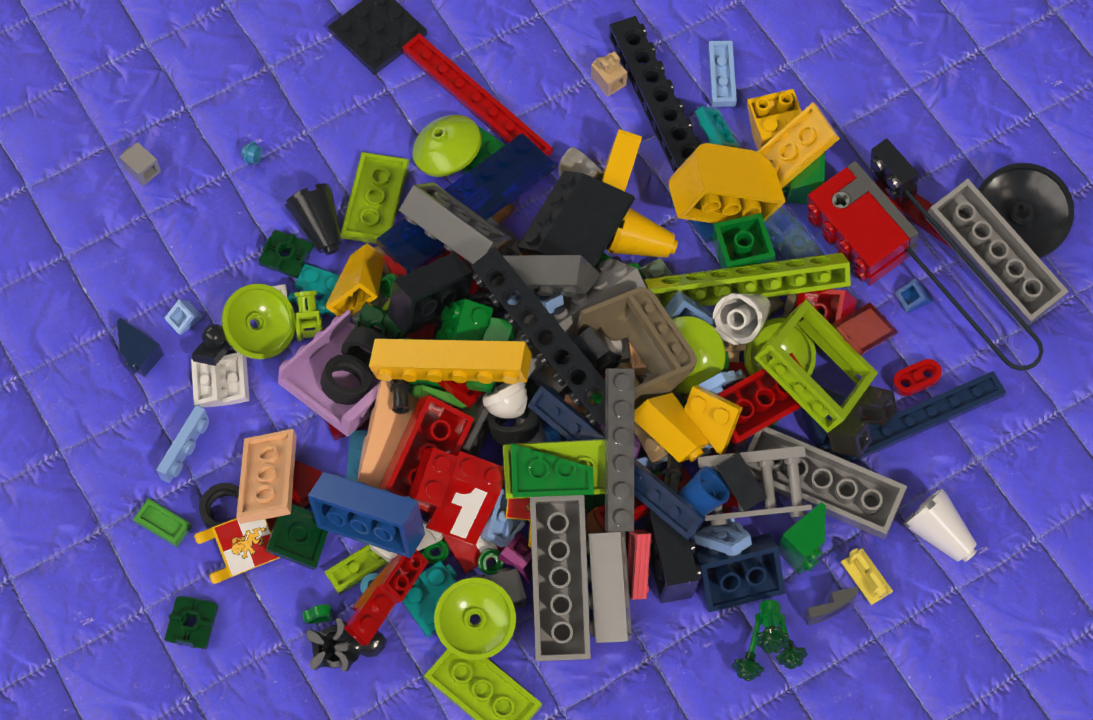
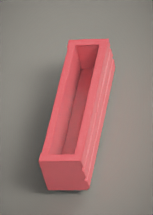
M646 530L629 531L627 569L629 598L632 600L647 599V593L649 592V562L651 560L650 549L653 538L652 533Z

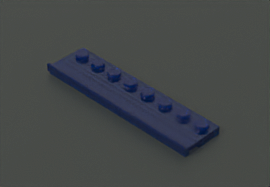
M521 133L444 190L485 220H488L554 171L558 163L553 162L529 138ZM405 218L376 239V244L396 264L399 263L407 271V274L421 266H426L447 250L443 242L427 236L424 233L425 229L408 222Z

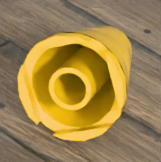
M629 208L609 242L607 252L668 258L670 254L674 255L678 240H675V234Z

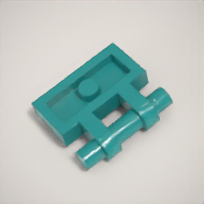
M304 264L295 283L296 289L302 292L317 290L316 296L323 299L321 301L315 299L316 310H320V314L324 316L326 314L336 316L326 308V303L340 275ZM291 291L288 300L296 303V306H298V299L294 295L295 292Z

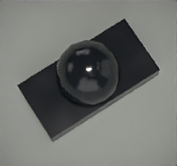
M209 324L202 331L201 338L203 342L192 353L193 362L216 366L231 346L226 340L222 326L219 324Z

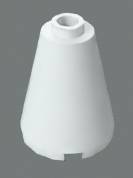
M729 294L723 297L715 306L713 312V319H715L716 324L715 329L724 341L733 345L749 343L760 334L770 315L771 303L768 298L759 294Z
M942 488L926 499L919 506L920 508L915 514L912 513L903 523L907 529L956 562L960 560L967 562L977 552L974 549L977 543L947 493Z

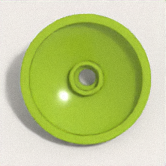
M447 115L440 117L425 126L417 136L412 150L413 160L420 171L429 176L444 177L455 174L468 166L478 154L482 140L481 132L476 123L466 116Z
M250 284L236 290L227 299L222 310L221 325L227 342L235 351L245 357L261 360L274 357L288 347L295 333L296 317L291 303L279 290L265 284ZM251 320H254L257 323L256 328L251 327Z
M682 316L672 320L696 354L697 363L693 372L672 391L680 394H690L693 386L699 385L723 371L726 351L720 334L711 324L697 317Z
M786 318L766 320L760 334L753 341L746 343L744 363L749 376L763 369L754 357ZM796 324L781 342L780 346L788 354L793 353L801 367L811 376L816 363L815 345L813 340ZM767 353L765 356L770 360V354Z
M467 578L454 583L441 595L435 609L434 624L440 641L451 653L468 660H482L499 653L509 643L515 630L516 612L510 596L501 586L484 578ZM474 614L479 615L481 619L477 625L470 622V617Z

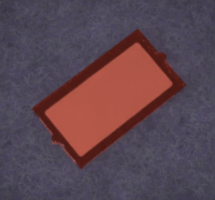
M871 302L832 324L844 337V340L860 356L898 333L886 319V316L882 315Z

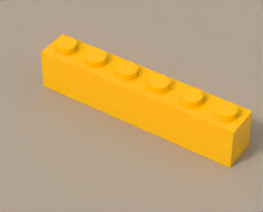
M375 339L369 367L375 377L382 381L403 379L408 382L429 380L437 383L445 380L457 383L479 381L484 384L492 382L517 384L518 382H527L532 354L526 342Z

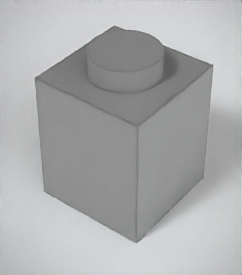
M138 142L132 147H128L119 157L124 170L142 186H145L161 172L157 159Z

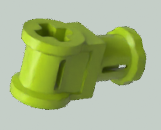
M317 290L295 292L294 295L298 299L299 312L296 313V333L298 342L305 338H314L320 330H323V323L320 317V310H316L315 295H317ZM305 328H315V330H307V331H305L304 329H305Z

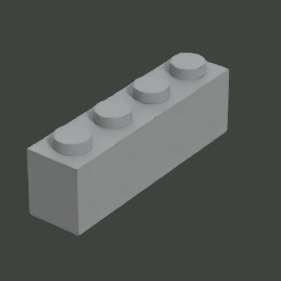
M625 531L588 534L589 539H586V555H590L591 566L587 567V580L589 583L592 582V593L589 594V608L594 610V620L590 623L591 636L595 637L596 643L632 640Z

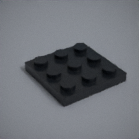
M362 0L328 26L329 33L373 75H376L402 55V47L420 33L423 37L427 36V29L396 0Z

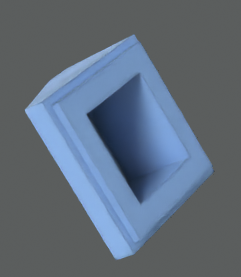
M179 299L164 317L179 335L185 333L203 318L201 313L189 301Z

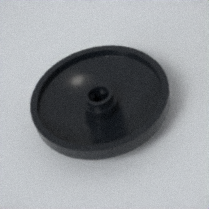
M1016 163L1004 166L989 175L978 189L1040 259L1054 252L1064 242L1070 232L1074 219V204L1071 193L1058 175L1043 166L1032 163Z

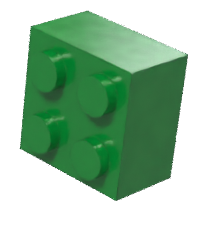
M761 213L713 224L712 242L721 269L775 261L776 255Z

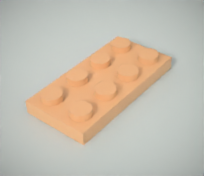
M294 429L244 438L236 516L240 524L291 514L297 439Z

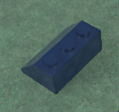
M770 533L751 537L752 545L735 556H729L708 548L695 551V554H693L695 564L698 563L701 569L702 578L699 580V584L708 612L785 594L779 548Z

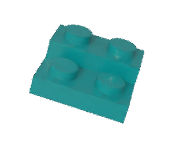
M441 561L419 575V579L415 581L401 602L427 639L436 633L434 624L436 605L441 595L451 585L456 583L454 579L457 578L453 568L449 564L444 566Z

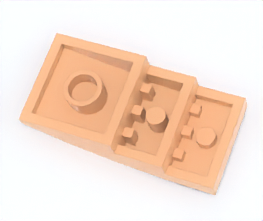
M382 380L378 384L375 407L371 411L368 433L363 441L357 482H363L377 489L419 398L409 395L410 392H408L409 412L405 414L394 413L392 409L393 393L390 391V386L393 383Z

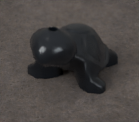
M337 618V625L327 627L322 631L309 630L307 632V638L312 642L313 658L310 661V667L313 670H318L321 667H342L341 671L346 672L358 660L360 654L366 657H375L385 648L387 642L385 636L377 631L370 643L362 646L344 629L347 622L343 618Z

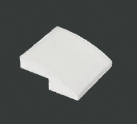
M238 352L225 355L216 366L193 362L191 359L194 406L216 407L250 401L247 359L245 356Z

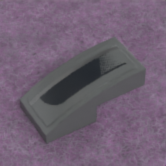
M858 587L831 592L828 604L809 607L805 614L807 625L820 623L842 612L856 599L859 592Z

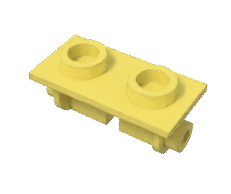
M863 548L852 550L849 553V557L841 561V564L870 605L893 593V590Z

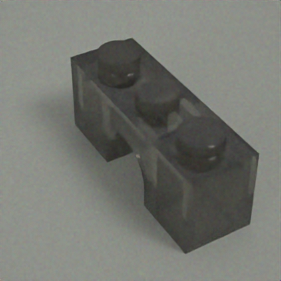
M869 385L845 420L828 432L831 450L860 458L872 443L869 425L875 424L885 427L897 412L894 391Z

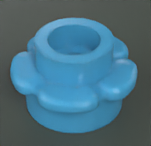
M254 141L244 145L241 152L244 162L248 165L250 163L258 164L262 156V147Z

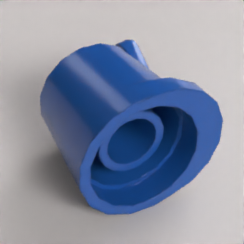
M704 466L677 494L706 516L728 501L730 490L721 474L711 467Z

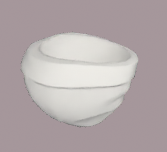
M518 382L517 384L504 383L496 386L493 394L486 393L484 395V406L492 415L499 418L509 419L521 416L525 412L527 405L525 382Z

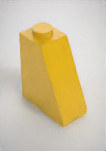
M621 129L618 130L606 161L601 179L602 182L622 191L626 190L642 136Z
M368 243L351 254L326 303V308L336 316H341L349 310L351 317L361 310L366 302L370 303L375 300L379 295L384 256Z
M673 393L647 399L634 411V421L679 463L688 459L691 462L695 461L703 455L702 449L709 444Z

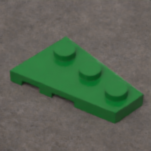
M510 443L513 498L594 495V473L592 466Z

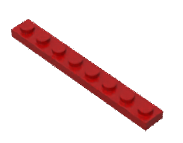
M420 33L402 47V51L407 57L520 155L530 161L535 168L553 153V148Z

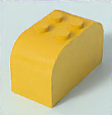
M711 143L701 144L669 179V190L679 219L718 223L761 213L765 223L786 202L776 170L771 162L756 151Z

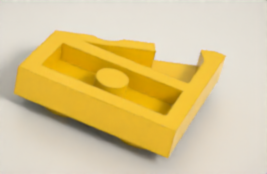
M695 385L692 387L684 411L716 452L722 455L726 452L743 407Z

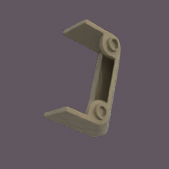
M639 287L583 309L580 312L575 330L576 337L588 327L600 329L602 334L612 341L628 338L651 372L652 376L647 377L642 384L634 387V411L647 399L669 394L693 372L697 363L696 354L650 289Z

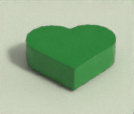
M328 604L317 605L302 612L303 623L317 624L334 621L335 619L334 610Z

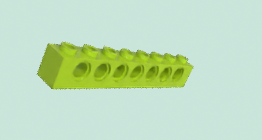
M843 253L644 279L646 288L655 294L664 309L678 290L700 305L710 306L716 305L723 297L732 293L759 294L768 298L851 286L850 262Z

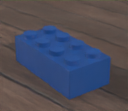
M326 472L322 473L308 494L319 529L408 558L413 556L425 536L418 501L411 497L399 496L386 489H377L363 482H355L345 479L341 475H333Z

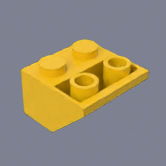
M794 89L747 99L751 131L757 150L802 112Z

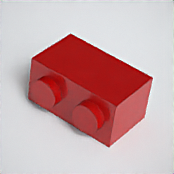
M434 447L424 449L408 497L413 498L415 501H418V504L426 507L440 508L458 456Z

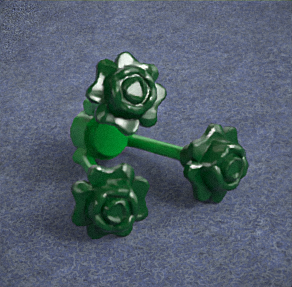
M765 600L759 604V613L755 614V626L749 651L746 652L745 658L735 659L731 667L736 670L737 676L749 682L756 677H760L761 673L764 672V668L755 661L756 654L754 652L756 646L762 648L765 653L780 652L776 656V660L779 665H784L785 668L795 669L797 666L803 665V659L808 654L805 648L795 647L793 640H790L785 624V615L781 613L779 602ZM762 624L766 628L763 632L759 633L760 626Z

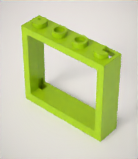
M807 300L787 316L754 357L827 433L845 420L878 374ZM796 324L856 384L841 406L780 346L781 342ZM769 353L773 358L769 360L765 355ZM827 415L831 416L832 419L830 421L826 418Z

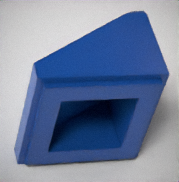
M913 279L894 292L907 313L932 302L924 286L917 279Z

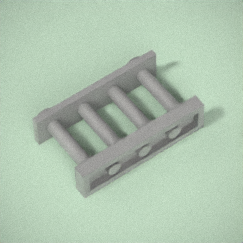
M805 446L741 452L740 454L746 463L758 462V467H761L763 491L767 495L765 509L751 511L748 509L744 512L738 502L739 512L723 513L721 505L712 511V515H706L705 521H711V526L727 524L726 519L787 512H790L791 517L807 515L806 510H812V505H803L798 463H801L800 457H806ZM735 453L698 457L699 468L704 466L711 467L718 472L719 470L716 465ZM784 459L785 464L788 465L792 506L776 508L771 466L774 465L773 460Z

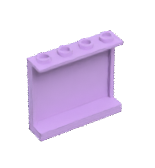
M349 310L341 316H336L330 326L324 331L320 330L309 344L302 345L296 355L290 360H285L278 369L279 385L347 437L370 417L371 411L375 407L378 384L381 382L372 374V381L367 394L359 402L352 405L336 403L329 399L322 391L320 380L326 363L330 358L342 355V344L355 326L350 322L351 312ZM361 347L366 352L372 354L368 349ZM335 371L332 373L333 379L342 387L349 389L360 387L359 380L350 372Z

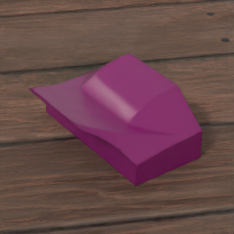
M518 532L499 555L498 559L506 564L515 566L527 582L530 583L533 579L532 549L528 546V539Z

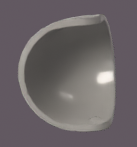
M571 147L561 158L558 168L559 177L564 170L584 173L595 179H599L603 174L602 170L589 157L575 147Z

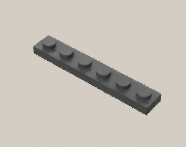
M605 369V531L607 532L634 531L635 369Z

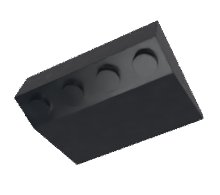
M564 170L517 248L523 256L581 255L595 268L634 202L635 197L584 173Z

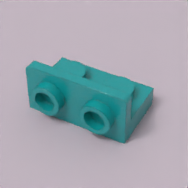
M701 106L695 111L699 118V124L711 144L740 148L719 109Z

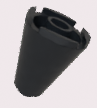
M316 184V190L308 191V188H305L293 194L286 200L287 204H285V207L319 253L331 255L339 251V246L342 244L333 193L329 184Z

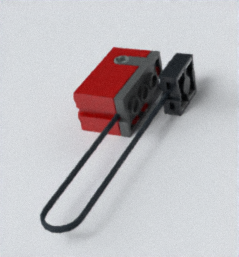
M888 138L871 149V176L876 182H882L886 187V193L892 200L896 199L902 205L910 199L1029 333L1039 348L1038 358L1033 363L1019 366L1013 364L1004 356L915 254L917 252L916 241H918L919 232L856 161L808 194L807 218L815 228L818 226L822 230V235L829 245L834 244L839 250L838 253L844 254L854 268V274L860 281L865 280L870 286L911 256L1006 365L1012 369L1023 371L1035 367L1041 361L1043 344L1039 337L915 199L914 195L917 194L916 182H918L919 173Z

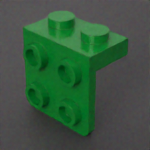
M467 299L450 303L442 311L441 320L443 324L441 330L437 332L435 340L482 341L491 319L493 308Z

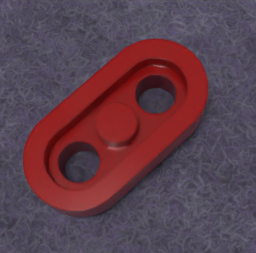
M924 359L899 370L892 382L893 389L901 396L913 395L937 384L942 375V368L935 360ZM928 372L932 377H926L923 373ZM906 382L909 384V387H904L901 383Z

